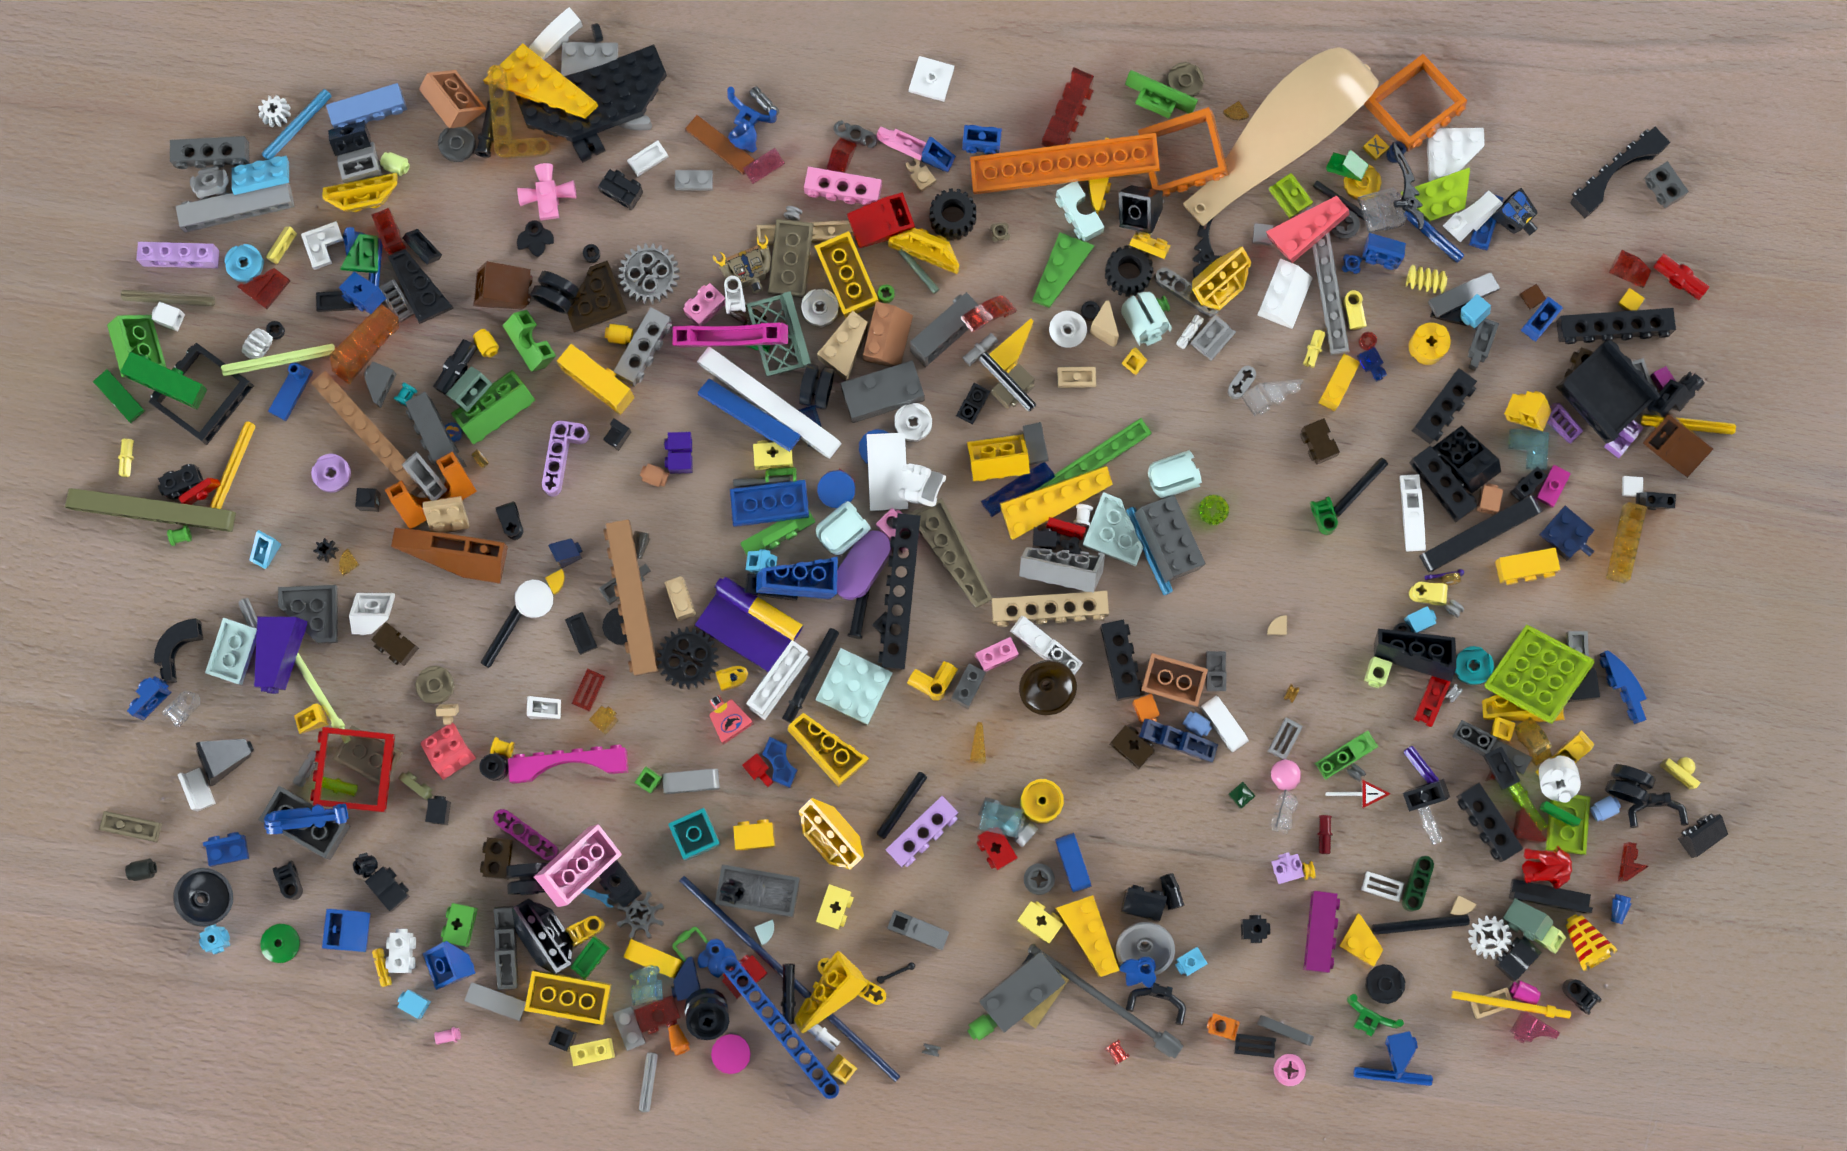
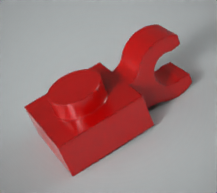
M757 753L742 765L754 781L760 778L767 788L773 784V781L765 773L770 768Z

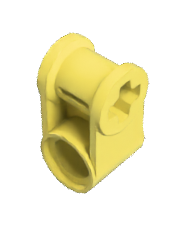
M1418 582L1410 588L1409 597L1415 602L1443 606L1447 602L1448 585ZM1418 588L1423 593L1422 595H1419L1420 593L1416 591Z

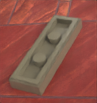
M104 811L99 830L158 842L162 823Z

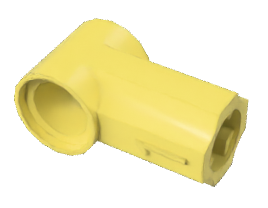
M1356 290L1347 293L1343 299V306L1346 309L1350 330H1358L1367 326L1362 306L1363 297ZM1354 297L1357 304H1351L1348 298Z

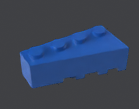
M838 557L762 568L757 573L756 593L831 599L837 594Z

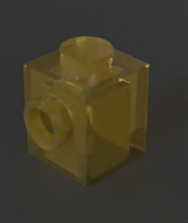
M602 705L589 719L605 735L619 720L614 717L617 714L609 706L605 709Z

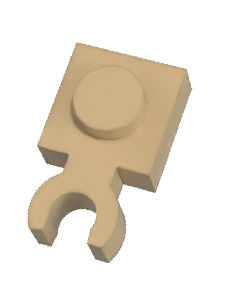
M914 158L916 165L910 166L907 162L906 168L908 171L913 172L910 178L919 191L922 192L936 183V179L926 165L921 168L920 160Z

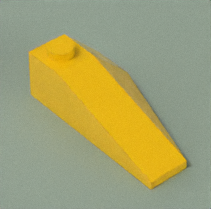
M1499 695L1482 700L1484 720H1494L1495 717H1500L1509 721L1547 722ZM1564 708L1555 721L1565 720Z
M839 951L825 964L822 969L824 974L819 982L815 981L813 993L810 998L805 999L794 1018L801 1033H805L853 1000L868 984L861 971Z

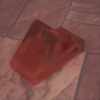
M1627 842L1623 845L1618 882H1626L1649 867L1648 865L1634 863V860L1638 857L1637 843Z

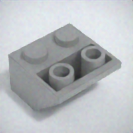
M371 142V147L337 156L339 170L344 183L383 176L374 142Z

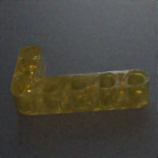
M499 65L491 66L488 70V85L495 153L503 159L537 157L549 154L551 145L544 138L513 140L507 73ZM495 70H501L502 76L499 79L493 78ZM497 89H503L504 93L501 98L495 97ZM503 107L505 114L502 117H498L496 111L498 108ZM501 126H506L507 133L500 136L498 129ZM545 142L546 149L539 152L537 150L538 143ZM525 143L527 151L520 153L518 150L519 145ZM503 145L509 147V151L505 155L500 153V148Z

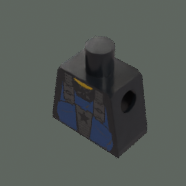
M1522 188L1514 191L1491 216L1513 234L1524 229L1530 236L1538 229L1531 221L1538 212Z

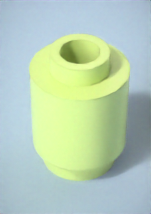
M385 152L380 160V166L384 170L397 173L399 176L406 174L410 167L407 158L392 152Z

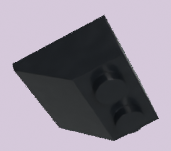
M1134 185L1119 191V227L1153 233L1163 210V191Z

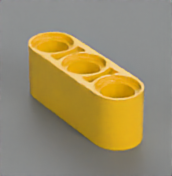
M630 939L623 955L624 958L674 979L683 962L681 959L633 939Z

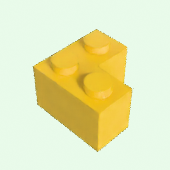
M1527 391L1526 395L1512 394L1504 414L1507 421L1543 431L1552 410L1543 393Z

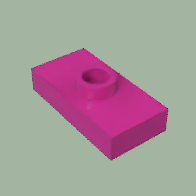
M1553 465L1535 499L1553 508L1571 473Z

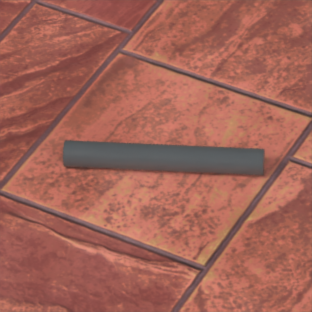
M769 477V483H766L765 478L733 479L734 487L789 482L791 477Z

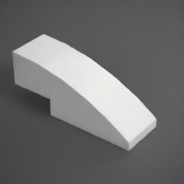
M570 7L567 8L541 32L529 48L545 60L562 46V42H568V37L583 26L581 20Z

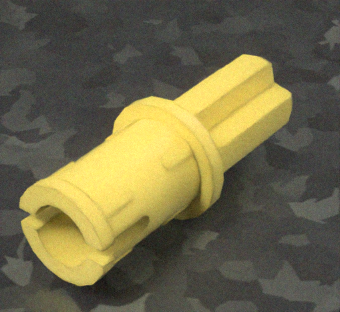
M1315 330L1311 343L1307 346L1308 351L1303 365L1310 366L1311 368L1315 367L1318 354L1322 352L1321 346L1325 332Z
M132 439L121 440V452L118 455V459H120L119 476L129 477L131 473V462L134 460L132 456L134 440Z

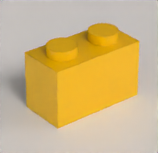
M768 819L757 820V824L750 825L749 821L738 822V826H733L736 851L775 847L774 826L772 822L769 823Z

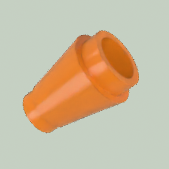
M679 1024L670 1026L668 1031L671 1051L675 1055L688 1052L690 1050V1043Z

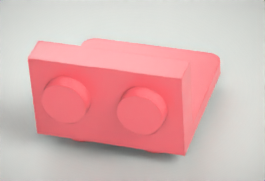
M454 723L446 725L421 742V746L432 767L443 780L476 759L473 752L465 744Z

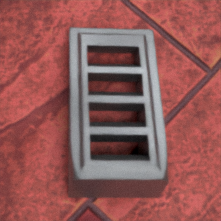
M394 279L379 287L386 297L385 302L398 323L414 315L411 306ZM399 294V297L395 298V299L392 300V301L389 300V299H391L392 297H394V296H396V295ZM401 301L404 302L403 304L399 305V306L396 307V308L393 307L394 305L400 303ZM407 307L408 310L400 315L397 314V312Z

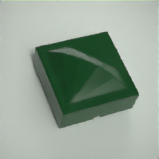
M1241 782L1228 796L1242 809L1255 797V794L1244 782Z

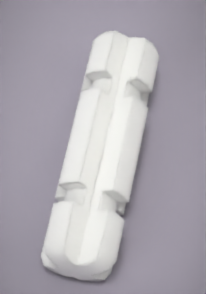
M1195 315L1182 333V337L1178 339L1176 345L1185 349L1189 343L1188 341L1192 339L1204 319L1199 315Z

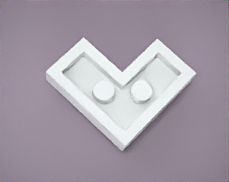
M337 221L301 234L314 270L332 264L327 246L344 240Z

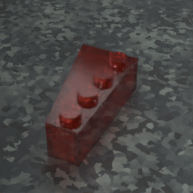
M1073 67L1071 81L1066 83L1062 95L1063 99L1059 100L1055 109L1056 114L1052 116L1042 138L1043 146L1051 147L1071 143L1072 139L1069 137L1072 132H1076L1079 126L1077 120L1079 116L1083 117L1087 108L1085 103L1087 100H1091L1094 93L1092 89L1093 75Z

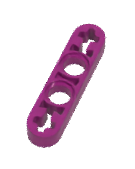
M500 809L495 812L493 820L496 825L543 859L551 861L559 854L556 845L509 811ZM506 813V819L512 821L513 818L515 819L510 824L509 829L506 828L508 826L506 822L502 821L499 823L500 818L498 816L500 814L504 815ZM516 824H521L524 828L523 833L520 835H516L513 832V827ZM533 835L539 837V843L536 846L529 844V838ZM543 841L546 842V844H544L546 848H554L552 850V852L554 853L553 856L549 855L548 857H546L545 855L547 853L543 849H540V852L537 851V849H539L542 846Z

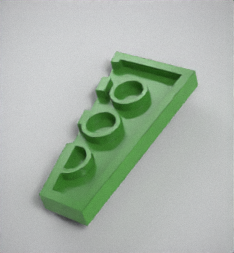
M1059 233L1032 302L1050 308L1067 283L1072 279L1075 272L1083 264L1086 257L1094 249L1095 245Z

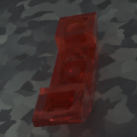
M1001 295L976 306L965 313L961 319L970 331L974 332L983 328L988 322L1002 316L1005 318L1016 313L1017 310L1006 296Z

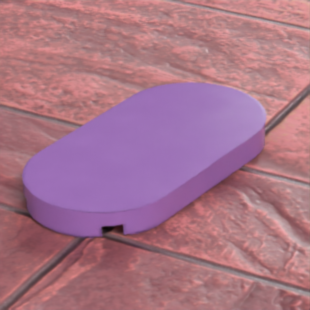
M868 531L865 536L854 544L838 568L837 593L842 598L854 600V598L864 596L889 560V555L892 554L891 542L883 532Z

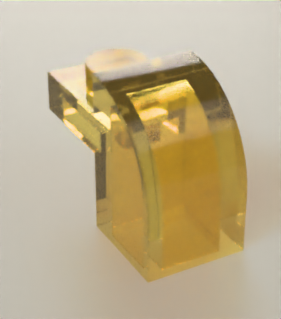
M1531 717L1514 727L1518 740L1527 748L1529 755L1532 757L1531 761L1535 766L1552 757L1550 751L1552 745L1548 737Z

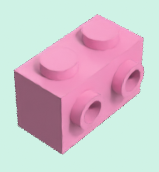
M711 283L707 286H702L697 292L698 295L693 299L690 298L684 304V314L697 326H704L725 306V297Z

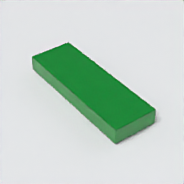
M108 369L93 381L130 423L145 412L142 406Z

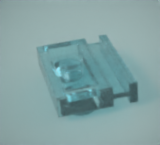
M985 801L979 829L1018 838L1024 810Z

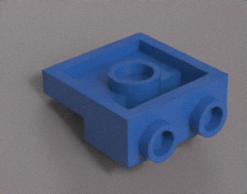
M157 676L146 678L138 685L139 688L136 692L141 697L134 699L127 710L133 717L145 720L171 694L167 689L169 685Z

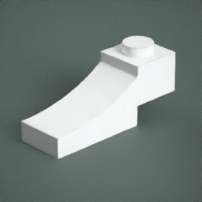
M1488 190L1470 207L1460 213L1456 212L1443 227L1461 242L1473 229L1477 231L1503 203Z

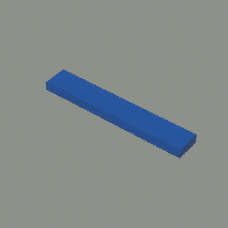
M710 378L698 391L699 396L789 452L801 439L800 434Z

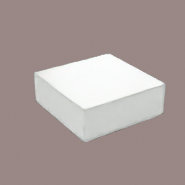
M1622 477V496L1636 497V493L1643 492V477Z

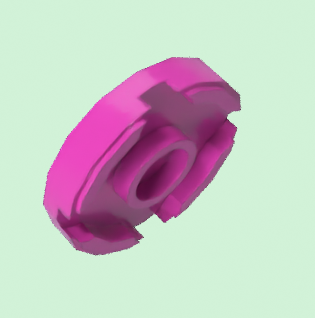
M724 1035L712 1047V1062L723 1073H739L750 1062V1047L746 1040L739 1035Z

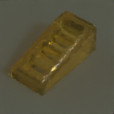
M978 722L970 762L985 764L982 722Z

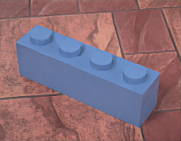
M398 83L326 105L333 128L344 127L345 125L363 120L367 124L369 121H379L384 119L385 116L399 115L407 110L402 90Z

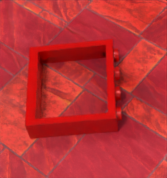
M323 727L322 731L318 733V743L321 744L320 751L317 750L315 755V762H318V767L313 772V782L316 783L315 790H311L310 801H313V805L319 804L324 807L346 804L347 809L386 813L395 735ZM329 734L385 739L377 805L321 800Z

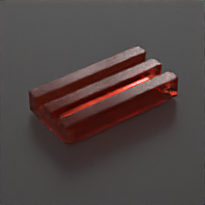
M587 669L571 704L590 712L605 680V676ZM591 674L593 677L581 703H579L578 700ZM598 677L599 681L594 689V692L589 700L588 705L586 706L585 703Z

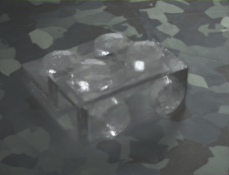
M1395 187L1358 197L1368 233L1384 229L1388 231L1404 226L1407 220L1406 212L1401 207L1395 208L1393 206L1394 200H1401L1400 194L1396 192Z

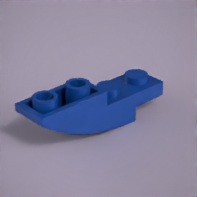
M1608 650L1600 654V664L1603 669L1605 668L1608 675L1606 676L1608 685L1613 690L1621 688V699L1627 704L1629 719L1634 724L1647 720L1640 702L1647 698L1638 680L1617 656Z

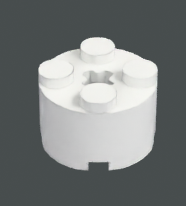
M1566 756L1548 758L1539 767L1542 793L1551 800L1563 803L1568 802L1580 790L1581 781L1575 762Z

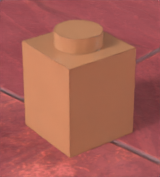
M1494 484L1484 485L1480 489L1476 511L1492 515L1497 514L1500 508L1503 489H1499Z

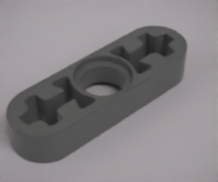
M1260 1015L1257 1023L1261 1027L1308 1046H1311L1314 1039L1312 1035Z

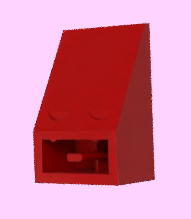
M903 192L884 197L847 213L859 249L888 241L892 236L915 228Z

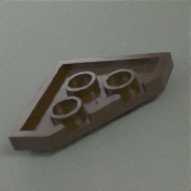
M608 260L589 267L587 276L579 288L572 307H570L567 313L574 333L627 314Z

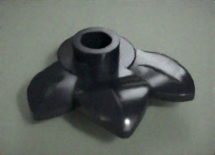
M537 220L528 222L525 231L521 232L517 238L518 250L529 247L531 253L536 257H540L544 253L545 244H554L552 232L545 229L542 223ZM538 228V231L533 233L532 229Z

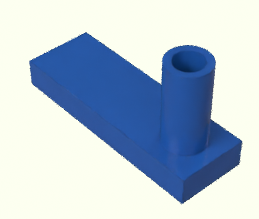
M296 362L289 365V374L268 410L270 414L284 421H287L314 373L312 370Z

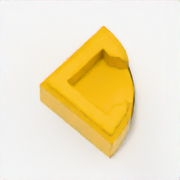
M563 569L545 577L554 595L560 592L564 584L565 575Z

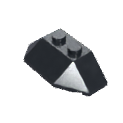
M527 899L514 906L512 914L515 931L536 964L554 975L570 966L572 962L573 941L553 910L540 903L533 902L531 899Z

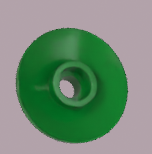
M275 924L269 927L262 935L261 951L271 962H288L299 951L300 937L293 927L287 924ZM278 939L282 942L280 947H277L275 944Z

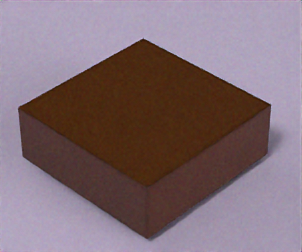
M1537 284L1520 293L1529 310L1546 300L1545 295Z

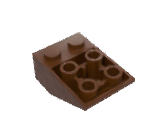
M1669 412L1643 440L1645 446L1687 478L1713 450L1709 444Z

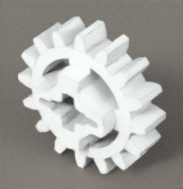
M1485 916V921L1478 918L1479 924H1472L1474 930H1469V934L1473 937L1468 938L1469 943H1473L1471 948L1476 950L1478 956L1483 953L1484 959H1487L1488 955L1495 959V954L1502 957V950L1509 951L1506 945H1512L1511 940L1508 939L1512 937V933L1507 932L1510 929L1508 925L1503 926V919L1497 922L1496 916L1492 920ZM1501 931L1503 932V941L1499 938ZM1478 934H1479L1480 937L1482 938V939L1479 941L1480 944H1478V942H1477V936H1478ZM1486 935H1487V936H1490V937L1493 935V936H1494V939L1489 938V939L1487 940Z

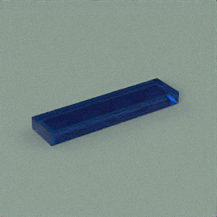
M1043 462L1031 469L1029 474H1024L982 500L981 503L989 515L993 517L1002 511L999 503L1033 492L1055 478V474L1046 462Z

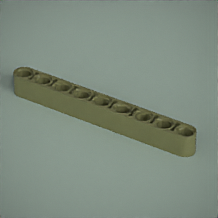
M73 488L68 489L65 508L76 511L183 526L188 525L190 527L233 532L236 512L230 510Z

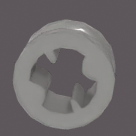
M787 206V212L784 213V216L792 221H800L799 215H802V210L794 206Z
M1451 599L1449 601L1450 604H1447L1445 609L1451 615L1458 618L1460 616L1459 613L1463 612L1464 608L1457 601Z
M1455 683L1446 693L1445 698H1450V702L1453 703L1463 689L1457 688Z

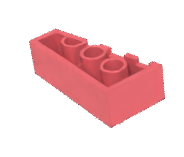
M1335 196L1266 231V234L1282 254L1293 263L1350 215L1349 209Z

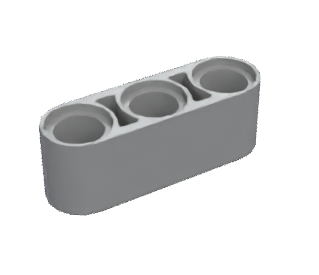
M718 769L662 774L664 794L720 789Z

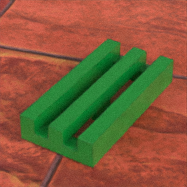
M1548 801L1542 802L1539 807L1541 811L1571 827L1579 826L1582 820Z

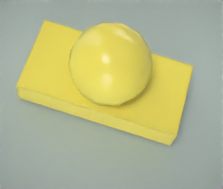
M1688 757L1680 758L1677 763L1668 758L1660 764L1661 768L1690 790L1697 788L1701 783L1692 776L1696 767L1694 761Z

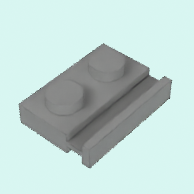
M1214 315L1190 344L1212 361L1235 335L1236 331H1233L1229 325Z

